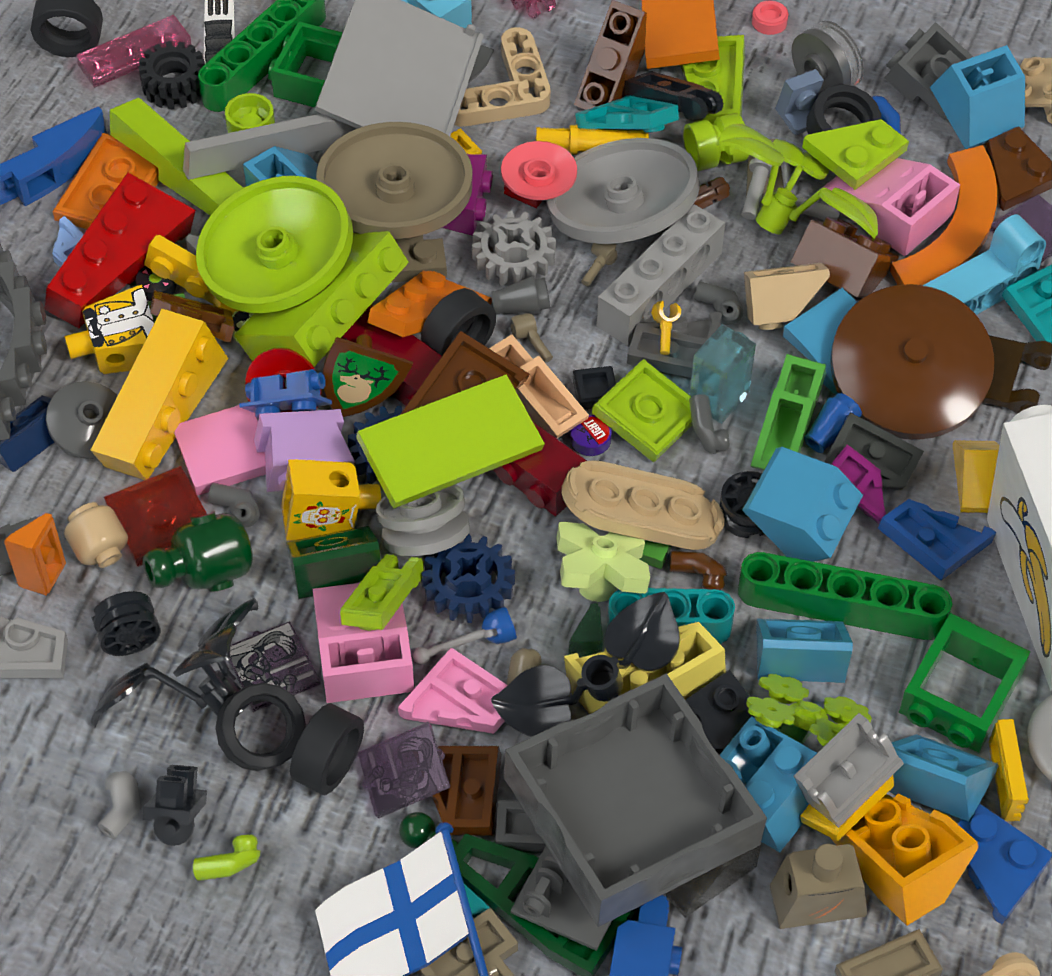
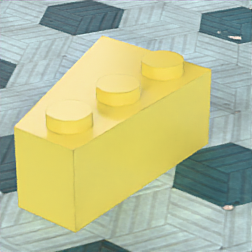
M700 622L678 627L680 633L679 649L673 660L666 666L655 671H642L631 663L627 669H619L623 678V689L619 696L667 673L686 700L726 672L725 649ZM606 648L604 652L579 658L578 653L564 656L566 676L571 683L572 695L578 686L577 680L582 678V667L589 658L595 655H606L612 658ZM588 690L584 691L579 700V703L589 714L597 711L609 702L594 699Z

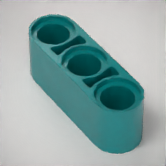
M648 588L647 593L617 590L609 600L607 627L616 615L632 603L649 595L665 592L669 597L673 614L678 617L675 618L678 627L700 622L719 644L724 643L731 636L735 603L729 594L721 590ZM707 616H718L721 619H711Z

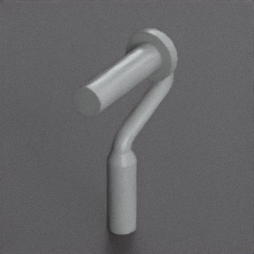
M757 158L752 159L749 164V169L753 174L741 216L747 220H755L767 177H769L772 165ZM783 161L781 169L783 187L785 188L791 173L789 163ZM803 197L798 198L796 202L797 207L807 199ZM815 202L803 214L825 220L826 217L837 220L840 211L831 206Z

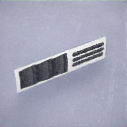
M205 0L204 61L206 64L235 38L234 0Z

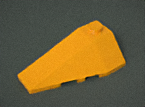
M899 793L895 797L886 794L838 842L832 839L836 846L845 844L854 846L862 879L877 898L906 926L945 903L978 850V842L948 815L937 810H933L931 814L912 806L911 799Z

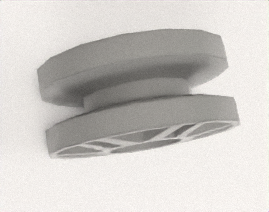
M452 485L393 509L387 496H384L376 508L378 522L383 526L381 535L383 546L389 552L400 556H422L444 551L462 542L470 533L469 518L463 511L465 508L463 490L457 485Z

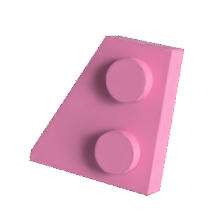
M450 648L398 707L399 716L407 720L494 734L505 721L494 708L491 698L508 685L453 648Z

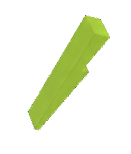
M139 97L110 109V135L158 167L159 181L208 215L211 216L219 205L243 188L226 172L188 180L183 172L185 142L190 141Z

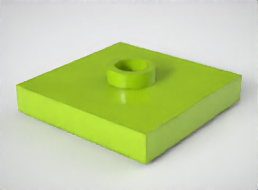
M644 359L594 404L591 412L653 463L692 426L689 403L691 396Z

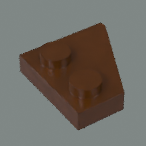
M1019 126L988 140L986 152L995 172L996 183L1000 193L999 206L1003 211L1052 189V161Z
M436 746L448 787L431 794L442 822L451 824L454 829L450 835H465L466 833L475 836H493L502 757L499 746ZM414 753L418 765H421L420 754ZM422 772L423 777L425 779L426 772Z

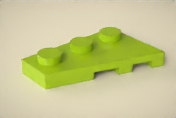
M744 35L717 36L720 60L680 65L686 81L702 85L722 95L724 103L722 111L716 114L707 113L706 117L702 119L708 120L711 124H714L715 117L738 113L742 117L745 60Z

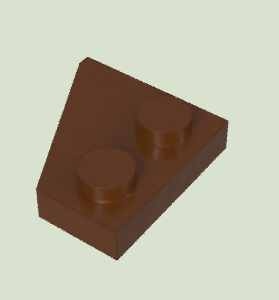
M156 290L153 291L150 314L155 315L156 319L161 309L202 320L215 338L231 342L234 322L230 310Z

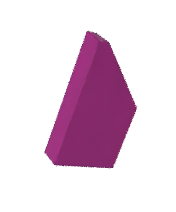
M847 444L831 465L838 467L863 494L857 508L880 524L882 517L886 515L881 470Z

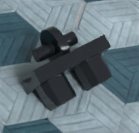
M170 765L167 768V775L160 776L157 779L156 793L143 807V820H154V833L164 844L171 846L181 845L193 834L195 827L194 818L205 806L207 799V790L196 789L198 767Z

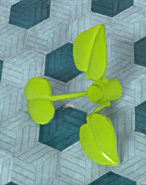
M732 124L723 130L718 139L717 146H729L739 149L772 165L766 193L761 200L763 206L755 218L762 228L777 235L782 234L790 219L796 222L800 214L821 198L827 204L860 225L872 236L873 240L878 235V222L874 210L861 199L842 189L833 188L831 191L823 187L797 207L796 202L798 198L791 190L802 170L819 180L826 178L829 173V169L811 154L781 139H775L772 142L758 131L743 124ZM783 161L795 166L796 168L785 188L779 187L776 192H773L778 169Z

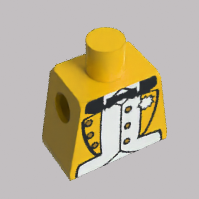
M142 285L88 305L83 309L82 312L87 330L64 336L70 359L94 353L99 371L103 374L131 370L154 325Z

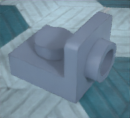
M816 69L785 80L775 109L794 135L807 131V115L816 101L824 81Z

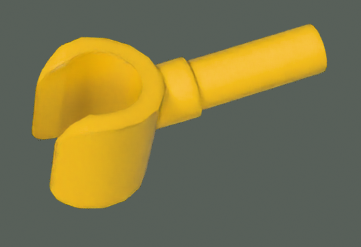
M662 300L653 305L651 313L653 319L660 324V354L669 355L672 322L680 317L681 307L677 303L671 304L669 309L670 315L666 317L663 313L664 301Z

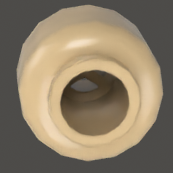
M92 502L77 508L68 516L69 523L66 525L64 535L77 559L83 565L98 564L100 568H105L116 563L122 557L120 551L127 544L128 535L111 507L99 506L96 502Z

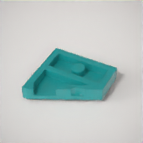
M628 96L575 113L576 125L580 129H642L644 132H657L665 129V124L679 120L678 105Z
M1051 264L1006 287L1001 296L1036 341H1047L1052 344Z

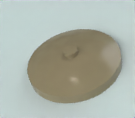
M383 122L355 129L330 145L321 157L317 168V181L326 184L338 194L351 218L353 231L359 234L390 231L394 239H402L433 232L454 220L466 207L472 193V166L462 146L453 138L437 129L411 122Z

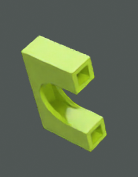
M390 231L368 232L364 234L353 233V243L349 257L340 273L324 291L296 307L271 313H254L234 336L251 361L267 350L287 348L302 355L315 367L328 353L335 338H341L409 261Z

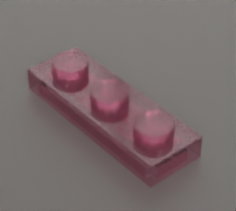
M173 14L77 54L76 57L78 66L95 88L138 70L140 58H145L144 53L148 49L155 52L154 45L160 44L164 48L168 41H172L173 46H177L178 41L185 42V48H187L190 44L192 45L191 37Z

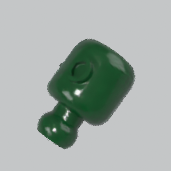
M215 511L200 517H190L191 523L179 527L174 532L171 540V549L154 548L143 556L144 570L148 581L153 587H168L175 579L181 577L184 583L192 589L209 588L210 592L232 587L234 585L233 580L246 575L250 571L253 562L251 543L242 522L232 514L221 513L216 515Z

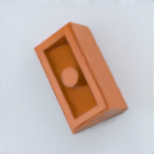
M45 513L10 534L5 539L4 544L17 584L24 589L47 596L66 565V560L52 514Z

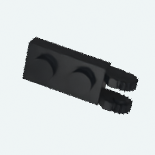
M649 71L625 80V95L678 105V112H682L686 119L699 121L705 118L707 113L716 114L724 108L722 95L719 92L717 93L702 85L657 72Z

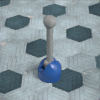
M504 606L486 615L480 630L428 649L424 647L416 648L413 652V660L417 664H425L434 655L483 637L495 644H503L517 639L516 631L507 608Z

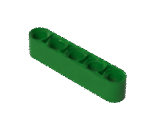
M276 0L199 70L198 77L204 107L213 112L225 111V107L230 100L250 91L268 74L272 60L277 59L282 52L286 36L292 34L299 21L315 26L323 24L326 20L325 0Z
M755 552L744 558L741 564L738 584L740 599L745 604L755 608L823 621L843 622L844 625L922 640H934L953 605L949 592L943 587L934 584L765 552ZM754 578H759L764 581H756L754 580ZM796 586H801V587H804V588H806V589H799V588H796ZM839 594L849 596L850 598L841 597ZM882 603H888V604H891L892 606H886V605H884V604H882ZM925 611H931V612H933V613H935V614H929V613H926Z

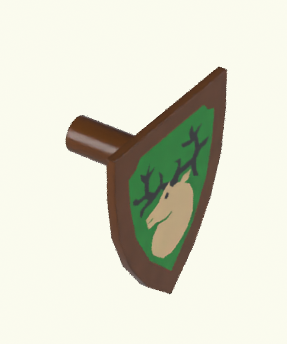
M368 335L358 336L356 343L336 337L328 351L323 366V375L325 377L324 391L327 399L332 400L330 406L333 410L341 409L342 416L346 417L362 413L380 404L398 389L409 373L413 362L372 349V338Z

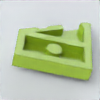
M880 119L809 134L804 137L802 148L856 190L905 153L909 140Z

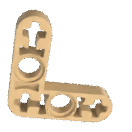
M514 27L502 34L501 54L510 81L466 89L460 106L464 107L465 110L459 109L454 125L460 127L531 116L543 113L549 108L550 85L534 37L530 31ZM515 44H518L519 47L522 48V53L517 54V48ZM521 67H530L535 71L530 74H521L516 70ZM534 87L536 97L529 93V88ZM501 98L505 99L508 103L503 106H494L489 102L492 99Z

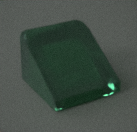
M598 603L590 605L569 641L568 655L578 653L579 658L602 652L601 610Z

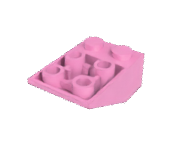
M897 158L856 190L838 176L833 178L824 187L831 191L833 188L842 189L867 203L877 216L878 235L876 237L891 244V248L905 257L953 216L960 184L930 164Z
M360 583L313 589L327 703L409 693L414 690L413 664L403 603L383 630L367 631L359 627L341 624V607Z

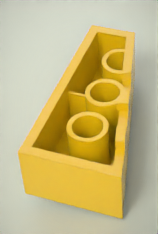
M161 309L91 448L92 453L104 467L148 481L155 468L160 464L161 459L176 438L175 430L180 423L189 419L229 359L204 321Z

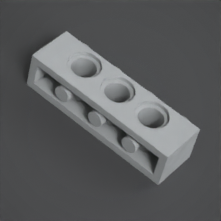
M694 204L682 218L676 221L598 296L597 327L626 346H629L636 325L654 321L651 310L656 302L664 301V311L722 254L725 222Z

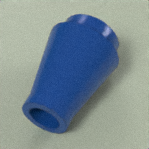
M842 393L836 394L835 397L827 398L810 431L804 436L806 444L814 451L823 453L834 443L850 412L861 417L862 411L859 405L852 398Z

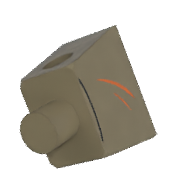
M823 844L817 849L792 852L785 857L770 883V891L779 929L867 916L865 888L853 845L836 846L833 844Z

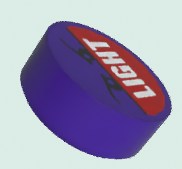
M589 415L587 420L571 429V445L582 455H600L610 447L612 430L595 415Z

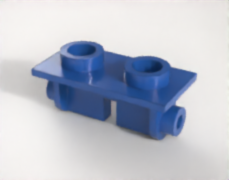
M314 369L286 373L287 389H283L282 375L253 378L251 383L245 385L246 396L251 402L239 403V407L254 412L255 417L259 418L260 414L280 413L281 411L292 410V412L316 411L317 406L331 405L332 400L320 396V389L325 387L323 373H317Z

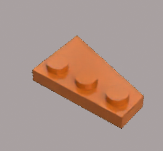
M422 271L370 308L367 323L401 337L422 332L425 320L432 309L444 297L453 291L469 288L447 280L441 273ZM474 291L490 305L492 304L491 297Z

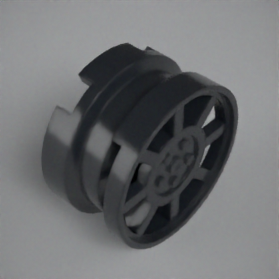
M754 471L736 473L729 477L722 487L719 506L724 514V527L738 537L749 538V535H765L742 510L757 484L752 482V479L759 480L762 473Z
M128 591L112 595L100 602L94 609L95 616L92 617L95 630L98 632L99 643L102 650L109 655L126 656L143 651L150 647L160 636L161 628L157 617L154 615L151 599L142 592ZM143 637H148L146 640L140 642V640ZM135 644L131 647H126V645Z

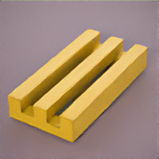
M1000 719L994 725L988 744L991 760L998 764L994 777L1001 816L1005 821H1020L1021 813L1025 810L1024 804H1027L1029 799L1014 719Z

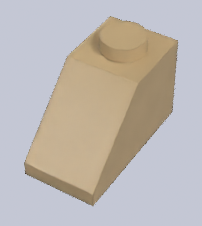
M822 263L744 272L748 319L753 325H759V329L762 330L778 329L783 327V322L793 321L829 279V269Z

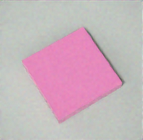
M238 405L179 424L174 432L175 439L197 496L208 493L212 483L231 486L266 475L265 452H257L254 442L258 424L254 412L240 408Z

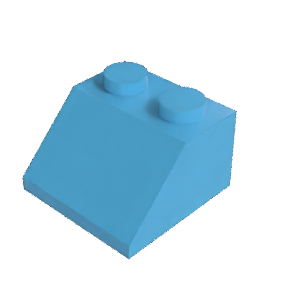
M779 447L774 451L742 510L786 557L814 562L831 558L863 494L838 467L790 449Z

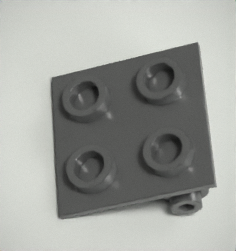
M545 846L511 909V913L596 951L612 922L611 920L597 927L547 846Z

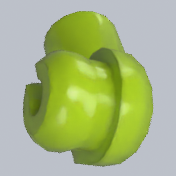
M255 835L236 836L232 841L234 852L195 858L193 861V873L196 880L231 877L255 864L261 853V850H257V837Z

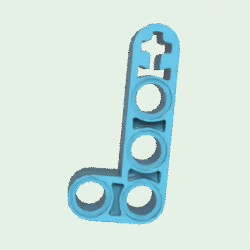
M1019 214L1011 215L996 228L989 250L923 286L933 287L956 297L977 315L1004 300L1001 295L1006 287L1039 271L1046 241Z

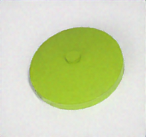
M279 176L258 181L242 188L227 198L206 221L196 248L198 271L212 295L230 308L248 313H271L289 309L316 296L340 273L352 248L353 226L351 218L338 194L320 181L302 176Z

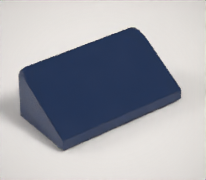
M42 395L17 413L15 421H10V439L0 440V463L12 472L17 471L55 443L46 425V412L52 398Z

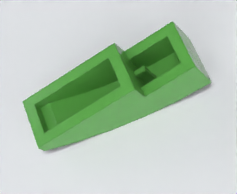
M786 354L776 389L774 388L750 465L752 468L764 471L774 451L779 447L800 453L804 443V436L807 434L826 375L825 364Z

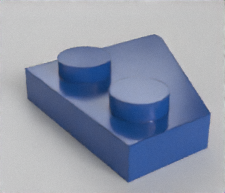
M907 499L882 517L878 527L882 533L941 581L990 545L996 535V531L986 526L983 527L982 532H978L957 524L958 516L945 511H935L928 505L911 499Z
M979 803L971 820L968 822L961 819L958 825L978 842V850L967 866L968 875L977 890L980 888L983 890L994 908L992 912L993 917L998 923L1003 925L1050 863L1052 852Z

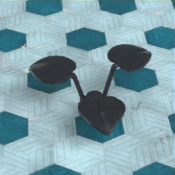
M660 592L644 597L626 607L613 618L604 636V646L612 658L606 655H595L589 658L582 667V678L577 680L578 686L572 696H570L571 683L562 671L548 665L536 666L519 674L507 687L491 698V702L498 714L513 729L526 736L533 737L560 723L572 721L569 705L577 704L585 690H588L590 695L598 701L606 702L618 697L623 689V678L619 669H627L631 663L642 671H655L666 666L677 654L680 644L679 628L668 595L665 592Z
M252 598L219 618L199 641L198 651L186 657L173 672L178 677L202 667L208 677L198 687L203 692L201 695L151 667L148 663H144L123 675L110 686L99 701L92 716L91 724L96 728L103 712L123 700L141 682L149 679L161 681L195 701L201 709L208 705L218 716V712L227 698L241 689L235 682L236 677L230 672L225 660H230V646L237 626L249 611L258 610V601ZM217 663L220 670L215 671L210 664ZM250 703L242 707L238 715L242 713Z

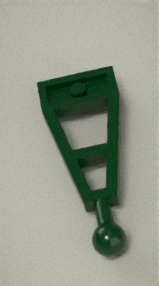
M413 812L405 816L401 821L399 834L405 845L417 849L436 835V827L434 821L427 814ZM466 833L460 842L452 839L463 883L546 956L580 976H594L615 944L618 926L631 920L639 908L637 907L612 920L597 951L562 935L556 938L544 927L511 913L514 905L512 900L531 874L539 857ZM473 856L511 870L499 887L496 888L467 863Z

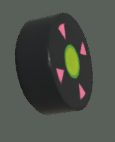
M147 266L141 268L136 275L137 286L142 285L148 301H151L154 290L171 295L176 291L177 284L174 281L157 276Z

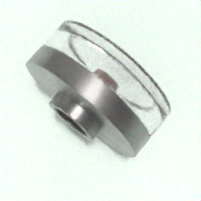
M821 21L794 39L791 54L798 75L816 69L824 79L819 94L829 86L840 84L857 86L861 82L864 74L861 53L853 38L838 24L831 21Z

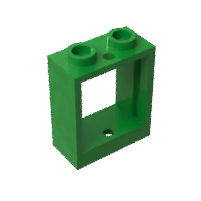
M299 21L292 34L286 36L279 57L273 59L269 67L268 78L272 81L274 97L315 108L325 80L302 75L297 72L306 56L332 62L343 32Z
M950 613L905 689L899 713L906 716L910 722L919 727H928L946 736L956 746L970 748L979 753L1019 682L1031 651ZM944 652L1002 680L981 718L923 689Z

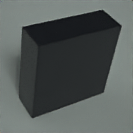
M612 366L573 370L572 379L576 399L584 410L593 409L594 404L616 385Z

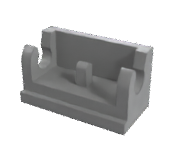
M858 713L794 775V778L807 803L839 828L904 763L898 757L889 738L884 733L878 737L869 720Z

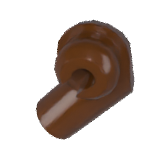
M671 551L670 572L703 574L702 586L704 589L722 590L725 587L724 576H727V571L724 565L705 553Z

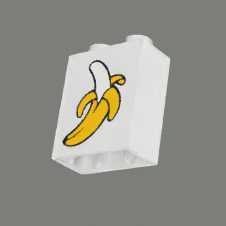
M1037 405L1021 411L1010 422L1003 423L987 522L989 527L996 531L994 537L996 546L1051 691L1052 406Z

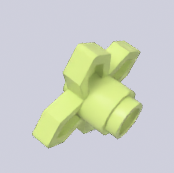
M559 522L556 536L557 549L566 554V556L562 557L560 568L562 586L579 588V592L583 597L595 602L609 600L618 589L622 592L647 593L650 582L649 566L647 563L639 560L643 555L644 539L613 532L600 536L584 523Z

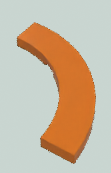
M983 145L949 154L947 164L953 174L954 181L960 184L956 211L947 228L929 246L907 258L892 262L890 272L897 285H924L976 257L986 242L997 206V183L991 160Z

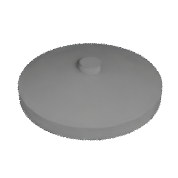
M652 138L622 139L598 145L574 157L577 164V178L574 185L563 195L548 199L547 205L553 223L567 236L588 243H623L658 233L682 218L697 199L700 181L694 159L680 146L668 141Z

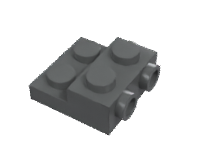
M935 22L926 33L919 28L907 41L905 46L910 49L907 53L900 49L886 64L890 72L884 78L910 102L918 95L945 120L947 117L930 87L951 65L970 59L973 56Z

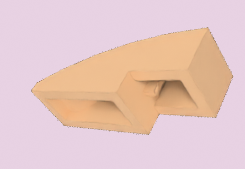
M512 334L489 348L530 374L527 382L519 387L516 392L531 420L557 439L588 419L589 414L541 357L537 356L533 359Z

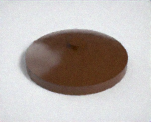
M906 284L890 286L875 291L862 298L847 312L834 337L830 365L837 392L849 396L859 405L862 411L860 418L900 439L920 440L947 434L962 426L977 412L989 391L993 379L994 352L990 337L983 323L962 301L933 287Z

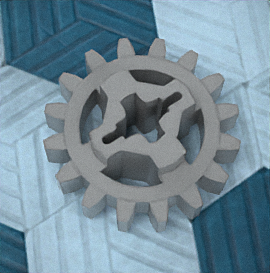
M508 211L507 218L501 219L500 216L494 214L493 224L482 221L480 223L481 232H474L472 259L476 260L477 271L486 269L487 280L493 279L495 276L500 277V285L502 286L508 280H513L514 283H517L521 279L529 278L533 275L536 279V273L546 276L548 274V265H554L556 238L552 237V228L550 226L542 228V219L540 217L529 221L527 212H524L520 218H515L513 212ZM535 243L537 244L539 250L535 249ZM489 247L493 248V254L490 252Z

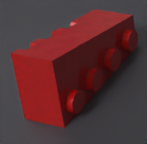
M127 172L48 284L44 309L79 329L85 324L82 311L86 306L115 295L124 286L132 284L136 280L137 273L145 266L144 263L149 244L156 235H161L169 241L176 243L178 240L182 241L191 233L196 210Z

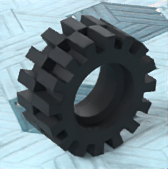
M172 41L166 42V47L164 48L160 44L154 45L155 52L148 49L144 53L145 58H140V66H138L144 96H147V100L150 103L155 101L156 106L160 108L167 103L168 109H175V104L179 103L181 108L187 107L186 101L188 100L192 104L198 101L197 95L201 97L198 74L199 70L205 65L202 53L200 51L196 52L195 46L191 44L185 48V42L178 41L177 46H173ZM169 73H183L174 78L163 77Z

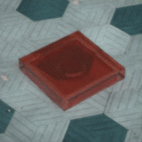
M182 466L104 497L106 506L113 509L128 535L126 546L137 567L143 565V556L149 550L154 548L171 549V540L174 532L179 527L191 523L190 517L207 515Z

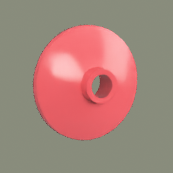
M533 141L520 144L506 154L501 164V176L505 185L515 194L532 200H548L559 197L570 190L577 178V164L573 156L563 147L550 142Z

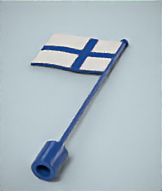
M446 822L440 823L436 827V835L410 854L385 868L345 886L325 900L315 910L330 976H408L429 966L467 937H469L479 976H489L450 833L454 829L451 824Z

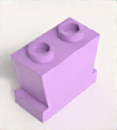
M341 409L264 413L259 415L254 442L257 452H265L267 492L284 491L287 465L290 459L349 462L354 465L355 461L341 434L344 424Z

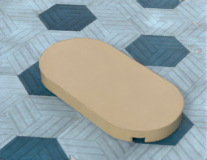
M593 460L582 462L577 468L573 467L568 472L562 485V496L570 511L586 524L600 530L684 549L699 550L714 544L724 527V514L719 504L714 499L710 502L703 496L705 491L702 488L685 480Z

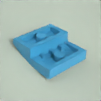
M843 288L785 325L783 337L806 358L826 365V375L823 384L835 395L838 392L833 382L830 365L832 345L842 319L857 303Z

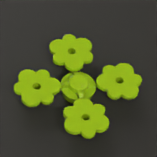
M777 674L761 677L758 682L762 688L769 690L771 698L749 697L746 705L749 707L748 712L755 716V719L760 724L772 728H778L782 723L793 724L817 735V740L823 747L858 713L867 718L870 723L872 717L868 714L869 709L867 707L859 705L847 697L838 696L836 699L826 697L823 702L824 708L815 703L803 701V698L808 697L809 690L802 687V683L792 677H781ZM827 714L830 715V716H831V719H832L833 721H835L836 723H838V724H835L834 722L829 721Z

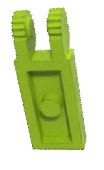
M386 554L377 566H373L341 607V624L359 627L367 631L383 630L411 590L416 588L421 581L424 570L422 558L411 557L402 569H399L397 556Z

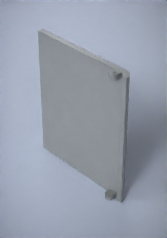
M354 0L314 110L357 129L383 122H411L432 127L451 136L484 34L475 33L476 27L472 24L467 25L465 29L402 0Z

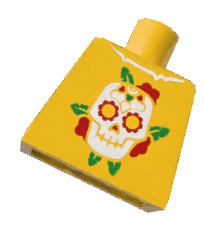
M288 460L281 504L286 541L354 529L359 509L377 508V504L381 500L380 485H358L356 468L349 462Z

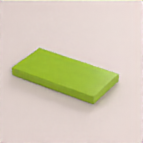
M507 374L359 430L356 436L393 509L542 450L545 444Z

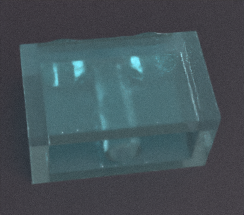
M723 324L694 354L690 387L691 397L699 394L709 396L712 419L721 424L749 394L756 343L751 341L746 335L735 332Z

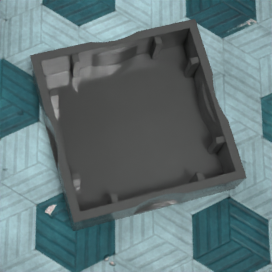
M667 673L611 699L603 707L587 716L560 723L505 749V781L597 927L761 844L767 817L731 765L711 746L701 722Z

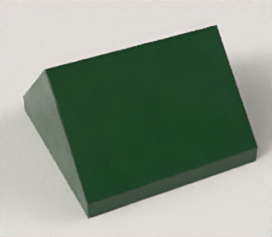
M369 526L286 542L298 599L312 597L313 589L360 583L373 566H377L380 562L378 540Z

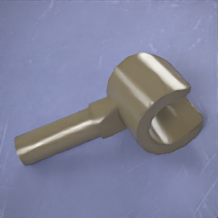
M593 243L591 252L597 258L581 280L583 285L589 287L605 264L612 265L615 263L618 256L615 250L616 243Z
M530 313L511 317L513 322L510 326L512 335L516 339L528 337L530 343L545 363L552 360L553 356L537 333L534 316Z

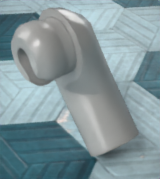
M126 771L110 774L105 782V789L110 790L113 807L99 822L98 827L111 839H116L141 808L138 782L133 775Z

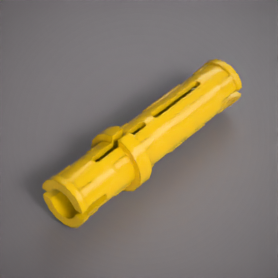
M570 125L569 128L536 127L535 141L554 143L569 151L571 155H577V151L584 152L598 145L616 140L649 138V132L623 129H580L578 125Z

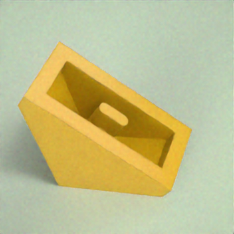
M953 441L960 512L988 513L999 451V444L996 441Z

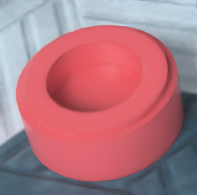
M776 1L760 2L753 9L752 25L758 32L763 34L775 35L781 33L787 27L788 10L783 4Z

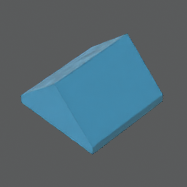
M757 618V680L761 677H768L769 674H777L781 677H792L799 681L845 683L853 650V642L843 622Z
M917 734L892 742L898 757L902 759L904 764L893 774L894 787L889 792L896 795L899 793L910 798L912 801L969 822L995 776L998 764Z

